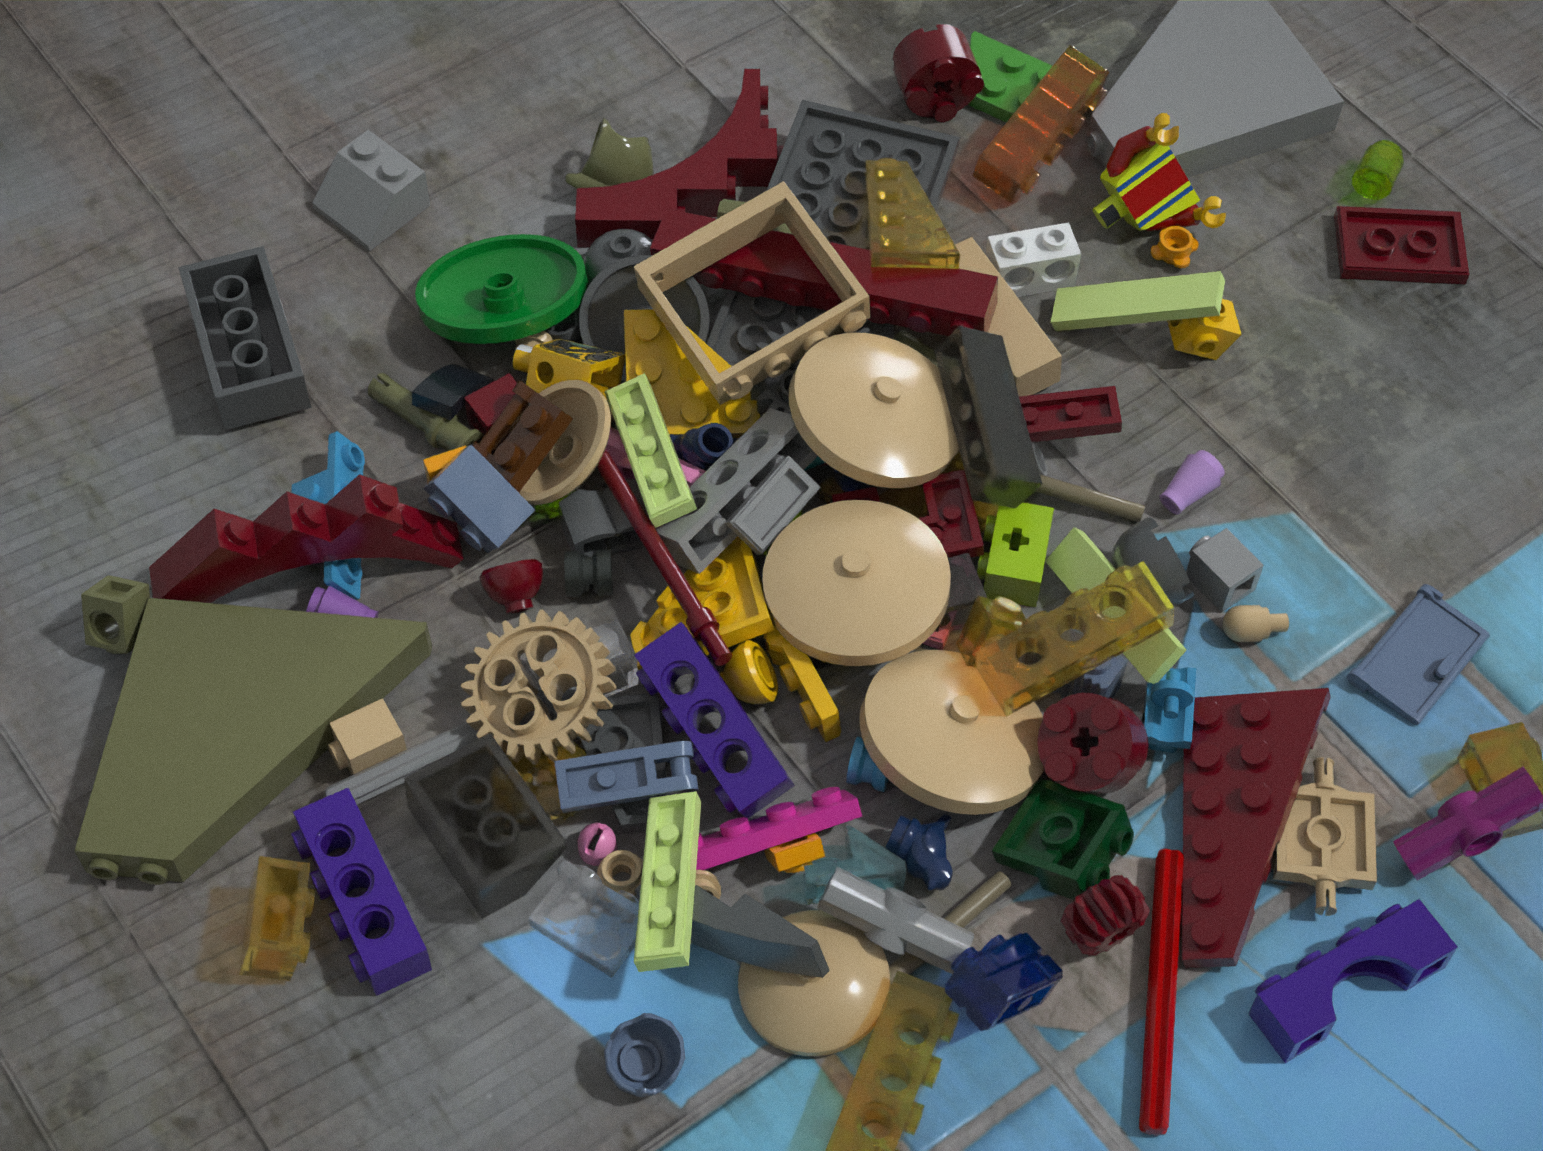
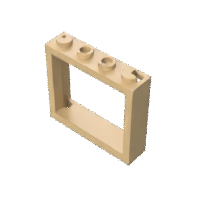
M784 181L634 266L639 290L719 405L730 399L742 398L751 391L754 385L768 377L774 378L783 374L792 363L802 358L818 342L834 335L853 333L860 329L866 320L870 318L869 295ZM785 223L842 300V303L725 371L718 373L663 292Z

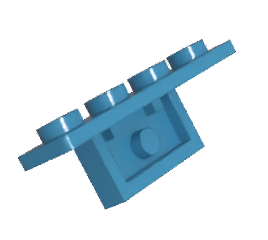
M338 431L329 434L327 470L292 484L291 493L326 504L359 474L363 475L365 458L362 449ZM361 558L324 562V583L355 600L360 599Z

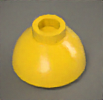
M751 640L741 643L731 652L733 655L732 659L725 664L724 671L719 673L733 695L745 703L766 704L774 701L778 693V682L767 654L759 644Z

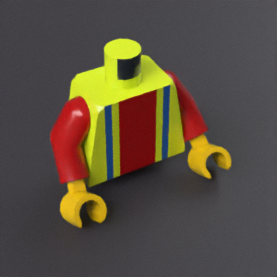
M1167 113L1158 114L1154 119L1152 128L1150 126L1142 127L1117 141L1106 165L1107 168L1100 176V180L1110 196L1092 209L1098 221L1106 229L1121 218H1124L1128 224L1140 231H1160L1170 226H1180L1183 228L1195 226L1200 223V220L1209 228H1218L1225 222L1226 213L1214 215L1209 212L1211 209L1221 207L1222 200L1219 197L1211 196L1207 198L1203 203V207L1196 205L1200 199L1169 147L1179 137V126L1163 130V128L1170 124V116Z

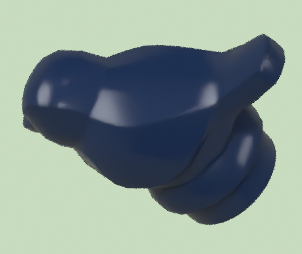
M710 423L700 428H693L685 434L670 435L678 458L705 471L733 445L731 432L725 426L718 423Z
M944 814L934 823L921 825L916 818L910 820L901 815L884 851L894 855V860L905 861L908 872L916 878L923 879L929 891L934 889L944 890L949 886L953 877L952 866L947 860L944 833L952 818Z

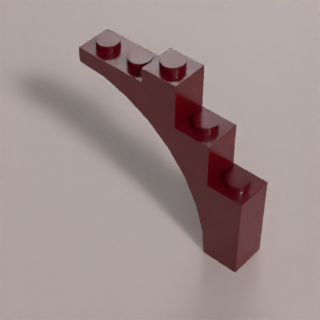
M744 69L741 93L732 114L719 132L695 154L669 169L640 180L613 186L577 188L575 213L577 248H589L595 239L605 232L616 229H633L644 233L653 240L666 208L706 217H717L720 201L723 199L736 201V187H768L784 145H777V128H768V115H760V110H768V86L760 85V69Z
M359 474L326 504L286 491L254 521L214 508L149 567L153 598L212 603L216 599L250 582L281 571L314 563L351 558H396L423 561L453 568L464 558L456 522L400 503L397 487Z

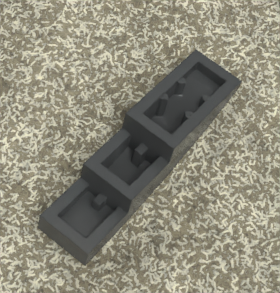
M641 884L635 889L639 899ZM695 885L691 932L692 944L728 959L773 971L821 978L830 971L818 940L758 901L744 894L730 907L698 885Z

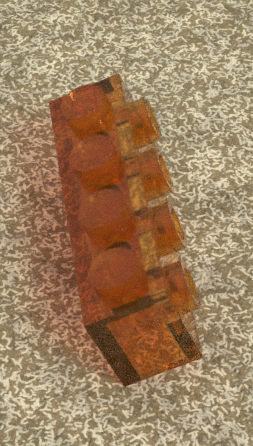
M1069 45L979 156L972 176L1011 204L1021 192L1028 195L1041 177V174L1038 172L1044 163L1050 167L1055 162L1064 147L1060 144L1066 135L1072 139L1086 120L1082 115L1088 108L1095 111L1104 99L1108 90L1103 88L1110 72Z

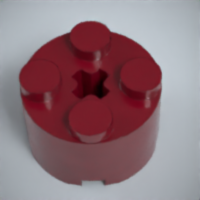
M938 24L936 25L938 30L924 32V29L920 28L907 35L898 44L892 58L894 62L893 71L905 103L913 113L922 117L935 118L938 122H947L952 120L956 116L957 111L968 105L982 91L984 81L964 33L954 26Z
M1077 693L1061 699L1046 709L1038 732L1037 746L1041 763L1049 778L1069 789L1106 794L1121 790L1129 784L1128 782L1138 771L1140 772L1147 758L1148 737L1141 720L1123 703L1093 693ZM1093 736L1098 737V746L1091 747L1088 750V741L1092 740Z

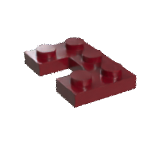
M966 469L942 473L931 481L922 484L928 516L918 519L927 525L937 536L947 554L948 561L984 555L983 541ZM876 486L832 495L833 502L846 500L880 502Z

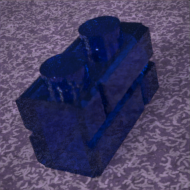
M1027 932L1024 934L1020 933L1009 939H1005L1000 934L991 939L981 951L978 952L974 947H969L954 960L951 965L954 973L945 984V993L959 1008H966V1015L980 1031H987L1041 1005L1063 978V970L1048 954L1044 956L1041 954L1042 948Z

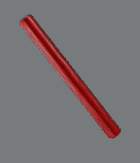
M1167 848L1158 851L1155 861L1139 1116L1140 1131L1157 1136L1166 1134L1170 1117L1184 865L1183 853L1179 850Z

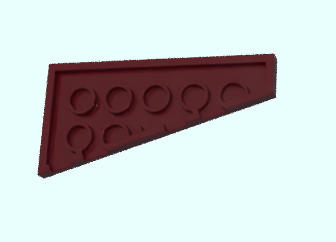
M1329 688L1195 697L1192 743L1190 749H1184L1182 961L1185 968L1231 967L1237 965L1255 914L1254 906L1262 883H1266L1271 869L1270 860L1276 843H1280L1300 787L1309 750H1313L1318 736V724L1323 711L1326 712L1331 699Z

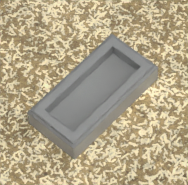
M789 455L784 456L725 524L757 555L763 554L781 531L819 490L820 486Z

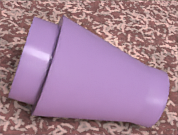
M1198 450L1195 454H1188L1167 489L1160 495L1161 503L1170 512L1179 515L1186 507L1221 485L1220 479L1225 474L1223 466L1207 451Z

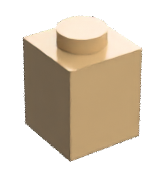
M383 698L330 722L334 742L328 744L329 751L338 769L342 770L348 767L351 775L407 750L404 736Z

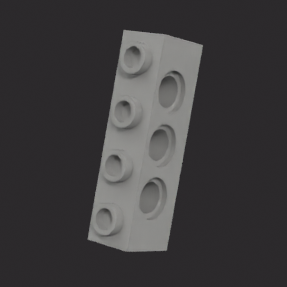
M770 408L689 487L697 510L655 528L677 565L700 574L737 537L725 522L782 457L789 455L804 470L818 456L800 435L791 414Z

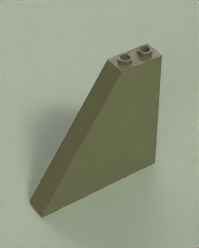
M148 598L74 850L86 873L102 880H114L117 876L133 877L153 885H161L166 883V881L184 882L329 749L328 744L334 742L330 722L384 698L431 655L432 642L427 622Z

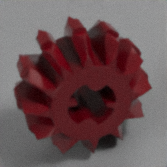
M1114 875L1109 879H1102L1093 887L1089 886L1087 891L1076 896L1075 901L1066 906L1060 922L1066 929L1065 934L1073 945L1079 948L1082 954L1097 956L1101 952H1108L1115 945L1121 944L1127 937L1134 935V931L1144 925L1150 909L1144 901L1145 897L1137 886H1134L1123 875Z

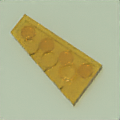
M881 158L877 161L865 160L864 176L871 267L959 269L960 253L908 162L897 161L892 158Z

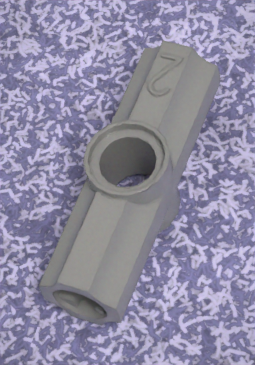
M836 867L831 875L817 907L865 931V936L880 947L902 955L908 952L930 965L941 968L953 975H956L959 968H961L974 939V933L927 911L926 905L911 895L890 887L884 890L839 867Z

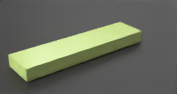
M1221 271L1057 288L1050 323L1055 331L1220 316L1225 279Z
M645 373L604 391L646 510L654 527L657 528L697 510L653 389Z
M1073 527L1045 562L1143 678L1152 684L1159 682L1187 649L1082 530Z
M697 791L649 798L634 952V964L639 972L689 966L701 800Z

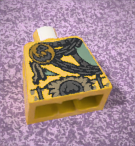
M561 339L537 344L533 347L521 344L517 347L513 356V368L528 373L526 385L537 393L562 381L582 380L597 388L605 396L606 400L607 397L604 391L621 384L625 363V354Z

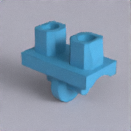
M1171 668L1159 682L1152 684L1146 681L1143 725L1148 737V748L1151 750L1174 753L1178 748L1190 749L1193 733L1196 668Z

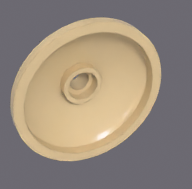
M582 380L562 381L539 393L572 417L573 420L519 492L531 505L547 504L573 492L592 474L605 452L610 434V408L605 396L588 382ZM512 428V429L510 430V432L507 434V436L505 437V439H506V438L508 437V435L511 433V431L513 430V428Z
M822 910L801 911L782 917L818 940L830 971L821 978L773 971L741 962L738 975V993L742 1009L749 1024L761 1038L772 1046L787 1053L800 1056L830 1055L855 1045L877 1025L888 1003L891 980L889 965L883 948L869 940L864 934L865 931Z

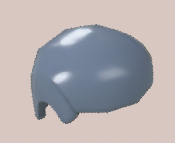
M643 1013L618 1025L611 1033L604 1049L607 1075L620 1091L637 1097L656 1095L670 1087L676 1081L686 1058L683 1037L673 1023L652 1013Z

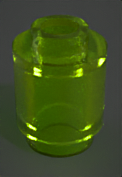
M1379 140L1370 145L1365 150L1352 176V185L1356 192L1372 200L1386 198L1390 194L1404 165L1401 148L1389 140Z

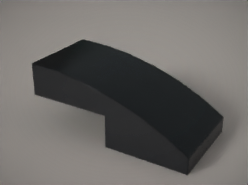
M450 364L436 370L412 391V405L451 421L462 407L465 406L464 397L494 382V379L460 365Z

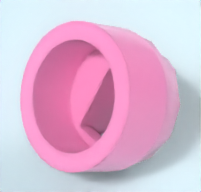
M594 822L586 825L580 831L577 840L578 852L585 863L599 866L600 862L607 855L617 851L616 835L609 826ZM600 835L595 850L589 849L588 847L594 836Z

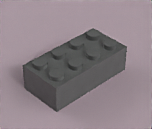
M264 246L178 267L224 429L228 430L311 408L304 375Z

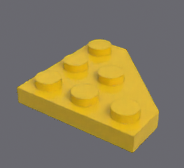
M653 309L624 310L626 381L645 373L653 389L669 435H681L693 428H700L710 423H718L725 426L731 432L733 438H740L760 418V414L757 412V403L755 400H751L750 392L742 398L730 399L719 405ZM688 328L718 373L731 367L730 364Z
M738 536L700 574L691 570L685 572L684 576L702 606L709 608L720 625L718 632L727 647L775 630L765 601L763 583L754 551ZM669 586L665 588L656 600L659 607L647 623L640 621L631 632L630 637L634 654L680 622L687 627L685 623L687 616ZM696 640L705 654L709 655L703 642ZM635 657L637 668L640 670L642 666Z

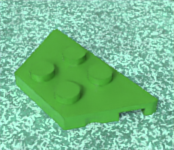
M974 31L971 34L970 47L980 68L984 88L968 105L1032 135L1037 136L1052 129L1057 123H1065L1076 118L1079 109L1092 103L1098 107L1107 95L1108 90L981 33Z

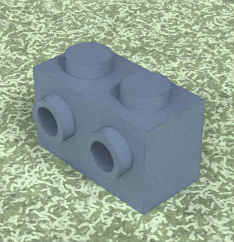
M471 444L461 450L423 488L430 495L428 498L430 505L443 517L448 518L451 516L463 528L460 533L465 541L476 550L480 551L483 548L487 553L499 548L535 511L519 492Z

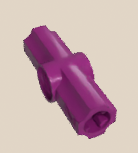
M1523 766L1478 793L1466 791L1452 797L1439 808L1438 816L1416 827L1393 841L1418 881L1462 855L1466 857L1476 856L1495 846L1503 837L1505 830L1543 809V794Z

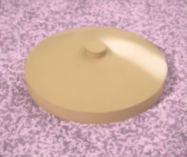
M843 333L828 337L812 346L804 354L790 382L789 407L795 426L804 441L824 462L857 481L885 488H907L924 484L939 476L949 466L962 444L965 431L964 412L961 401L950 381L928 358L913 348L891 338L869 333Z
M846 500L812 509L786 526L774 540L768 551L763 567L762 581L765 601L774 626L791 645L801 652L824 662L843 666H869L885 663L906 655L933 634L943 619L948 606L951 573L947 554L941 542L921 520L889 504L869 500Z
M923 650L908 653L882 667L872 679L863 698L859 716L860 730L864 745L871 759L884 776L895 786L926 805L959 814L978 815L998 812L1024 799L1031 792L1044 771L1037 746L1038 732L1043 720V715L1038 706L1024 688L1013 678L981 659L947 650Z

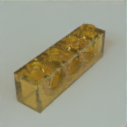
M1144 561L1131 568L1125 565L1111 572L1105 579V582L1091 590L1082 588L1075 591L1058 608L1048 613L1040 611L1031 615L1023 622L1022 627L1006 636L998 634L986 640L981 645L980 650L975 652L977 670L1007 717L1173 626L1174 606ZM1112 606L1120 607L1126 611L1123 616L1118 618H1109L1102 612ZM1069 629H1077L1084 633V636L1076 641H1066L1060 637L1064 631ZM1026 652H1036L1042 656L1040 661L1030 665L1023 664L1018 660Z
M900 971L896 972L826 1151H901L899 1149L905 1133L915 1136L925 1109V1105L917 1101L923 1086L933 1088L943 1059L935 1056L941 1040L950 1043L960 1013L952 1011L955 997L954 991ZM912 1031L920 1034L925 1041L918 1045H910L905 1043L899 1035ZM887 1077H898L906 1083L907 1087L901 1091H891L885 1088L881 1081ZM870 1123H879L888 1129L889 1135L881 1139H874L866 1135L862 1128Z

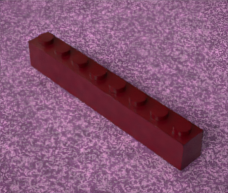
M666 208L650 246L651 255L660 252L713 222L716 218ZM774 230L769 231L692 275L699 284H703L708 288H723L741 292L750 297L784 301L792 306L803 305L828 311L842 303V300L795 236ZM830 242L869 295V321L877 324L888 323L907 327L920 333L931 332L945 335L963 342L985 343L998 303V276Z

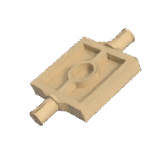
M1320 757L1313 761L1314 783L1299 787L1280 843H1276L1273 852V880L1300 882L1314 886L1316 890L1315 912L1322 915L1325 910V916H1330L1337 912L1336 888L1347 887L1373 890L1377 882L1375 800L1372 793L1348 791L1334 785V761L1327 758L1324 764V757Z

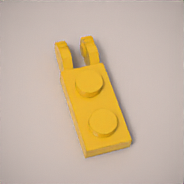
M776 627L774 631L765 633V646L772 663L780 665L779 671L789 692L798 690L803 702L799 703V708L809 729L817 727L825 742L839 737L841 726L838 709L809 656L791 645L779 633Z

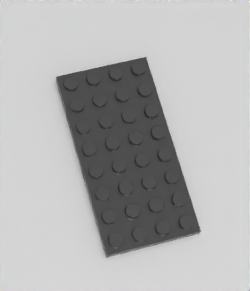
M802 100L767 190L784 181L829 242L920 260L959 148L960 137ZM727 290L706 344L728 364L733 366L756 353L757 342L767 343V332L769 330L781 335L782 322H786L794 328L798 326V316H802L806 322L814 319L816 314L821 315L826 310L803 305L792 306L784 301L765 297H750L741 292ZM867 319L865 324L855 332L869 328L870 334L892 339L897 325L888 323L877 324Z

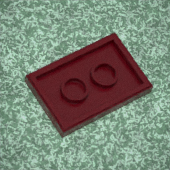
M1349 206L1336 207L1334 222L1340 279L1466 285L1469 278V268L1461 212Z

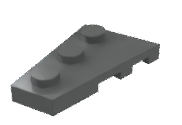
M658 692L653 696L650 693L607 698L613 704L612 709H598L597 715L605 723L603 727L589 724L586 729L592 739L590 742L581 739L579 736L577 737L586 756L664 744ZM665 762L656 764L658 779L667 777ZM649 799L610 805L623 834L646 831Z

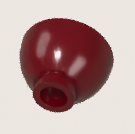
M537 559L506 563L484 570L479 576V580L486 594L493 601L505 606L506 614L518 613L533 608L532 599L540 589L543 579V566Z

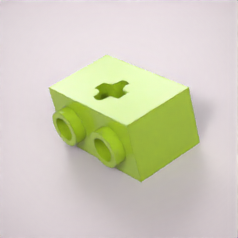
M1000 498L997 516L988 515L983 541L992 543L990 553L984 552V555L980 556L976 579L985 580L982 598L1030 607L1037 606L1054 508Z

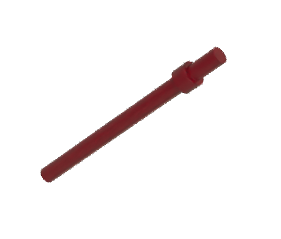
M605 451L597 465V469L686 614L687 619L685 623L696 640L703 642L716 665L721 666L728 663L733 655L718 632L720 625L709 608L702 606L611 455Z

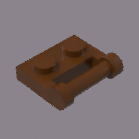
M521 380L518 381L512 390L515 395L479 444L476 442L472 444L519 492L573 420L572 417ZM513 428V430L511 431V433H510V434L508 435V437L505 439V437L507 436V434H508V433L510 432V430Z

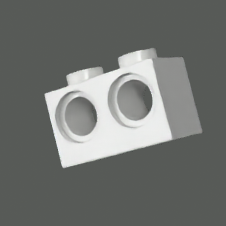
M1069 222L988 236L985 255L1017 297L1055 291L1057 288L1075 287L1081 252Z

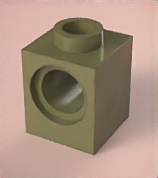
M107 575L83 592L81 599L85 645L103 648L112 654H127L132 651L148 598H150L149 584Z

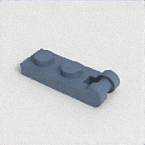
M677 741L554 761L562 812L634 802L652 797L698 792L697 776L691 774L690 759L694 757L692 742ZM670 763L672 777L658 779L656 764Z

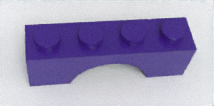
M1420 899L1404 908L1400 904L1389 907L1376 918L1374 926L1365 931H1362L1360 927L1348 931L1336 942V948L1324 955L1320 950H1317L1302 959L1296 965L1295 969L1297 971L1285 978L1276 974L1256 988L1255 994L1257 996L1248 1014L1284 1063L1289 1062L1327 1038L1337 1020L1333 1007L1332 993L1333 988L1339 983L1353 977L1372 976L1385 979L1407 991L1446 967L1458 946Z

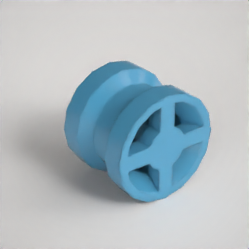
M857 736L849 761L846 783L858 785L864 782L871 784L874 790L885 792L889 779L884 776L871 759L862 737Z

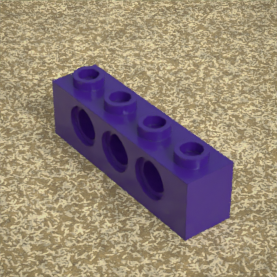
M682 622L634 654L642 666L636 672V675L651 696L657 692L660 693L668 705L661 712L678 735L685 730L694 744L692 746L694 754L692 759L703 774L711 769L720 783L714 791L729 813L737 809L743 816L750 818L795 786L701 646ZM685 674L694 675L695 683L693 688L686 694H675L674 685L677 679ZM712 712L720 713L721 723L718 729L709 734L701 733L700 723L703 717ZM736 751L747 752L748 762L745 768L738 773H728L726 770L728 757Z
M345 788L293 811L299 830L291 833L292 839L301 859L304 860L311 857L317 870L310 872L309 875L320 900L330 897L336 909L329 913L328 916L339 941L347 938L351 941L355 952L347 956L358 982L362 983L369 980L375 995L378 996L432 971L426 946L349 788ZM337 848H348V851L341 856H328L330 852ZM364 887L368 889L366 893L359 897L347 896L355 888ZM385 928L388 930L380 938H366V935L373 929Z

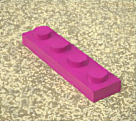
M829 787L814 792L811 795L812 800L795 806L793 802L773 805L766 809L765 816L750 821L746 817L728 820L719 826L720 831L705 836L699 833L696 870H705L860 818L862 813L858 798L845 789L840 790L839 787Z

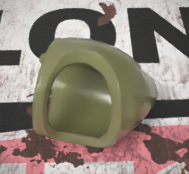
M603 118L598 126L590 156L581 172L566 174L565 181L575 188L613 186L651 176L654 172L649 139L646 136L631 138L621 136L612 129L608 120Z

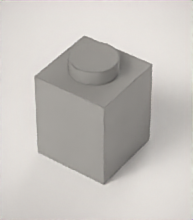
M1225 528L1212 538L1208 535L1202 537L1192 546L1189 551L1190 560L1186 573L1189 580L1223 612L1256 589L1264 565Z

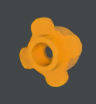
M1170 226L1160 231L1159 242L1151 247L1150 253L1156 260H1163L1177 268H1186L1190 264L1189 257L1191 253L1197 251L1199 243L1187 229L1180 226Z

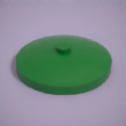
M503 235L469 243L439 258L420 277L416 286L415 297L421 320L437 335L464 343H500L537 334L567 318L581 304L588 288V279L584 260L577 250L567 243L540 235Z

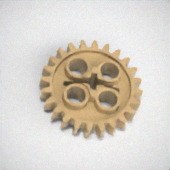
M539 610L536 621L532 622L525 613H520L518 627L514 628L505 620L502 622L504 635L500 638L491 632L486 634L491 643L488 650L475 647L474 651L481 658L479 664H466L465 669L474 677V680L461 683V688L471 696L461 702V705L467 712L472 714L466 721L475 731H478L476 736L485 745L491 744L490 748L497 755L502 756L507 752V756L518 763L525 753L526 758L533 765H537L541 752H544L554 762L557 761L558 748L561 746L571 754L575 753L573 740L579 736L581 739L590 742L592 739L586 729L589 724L603 727L605 723L597 715L598 709L606 710L613 707V704L603 693L616 690V684L609 677H606L616 671L609 659H605L610 654L608 648L603 642H598L600 637L591 627L586 629V626L579 618L575 617L569 622L562 611H558L551 621V618L544 610ZM557 649L553 658L542 662L546 653ZM523 653H526L531 669L540 677L539 685L557 713V718L551 721L546 704L537 696L538 688L535 682L525 670L520 660V656ZM515 673L513 680L509 684L501 686L502 681L507 675ZM577 687L576 692L570 699L561 701L563 694L569 688ZM534 711L532 719L527 724L520 725L523 716L528 712Z

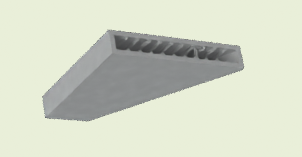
M1178 0L1092 113L1085 142L1089 153L1093 157L1096 156L1105 170L1114 147L1120 138L1145 126L1152 128L1155 117L1160 113H1167L1170 116V124L1163 128V130L1179 126V137L1169 147L1188 178L1335 130L1344 100L1268 0Z

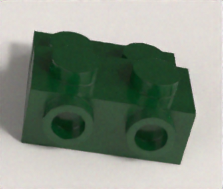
M1039 778L992 849V853L997 863L1038 877L1042 889L1075 900L1076 896L1087 891L1089 886L1093 887L1102 879L1110 878V863L1116 854L1121 856L1127 854L1133 842L1134 832L1123 804L1083 791L1069 789L1061 784Z

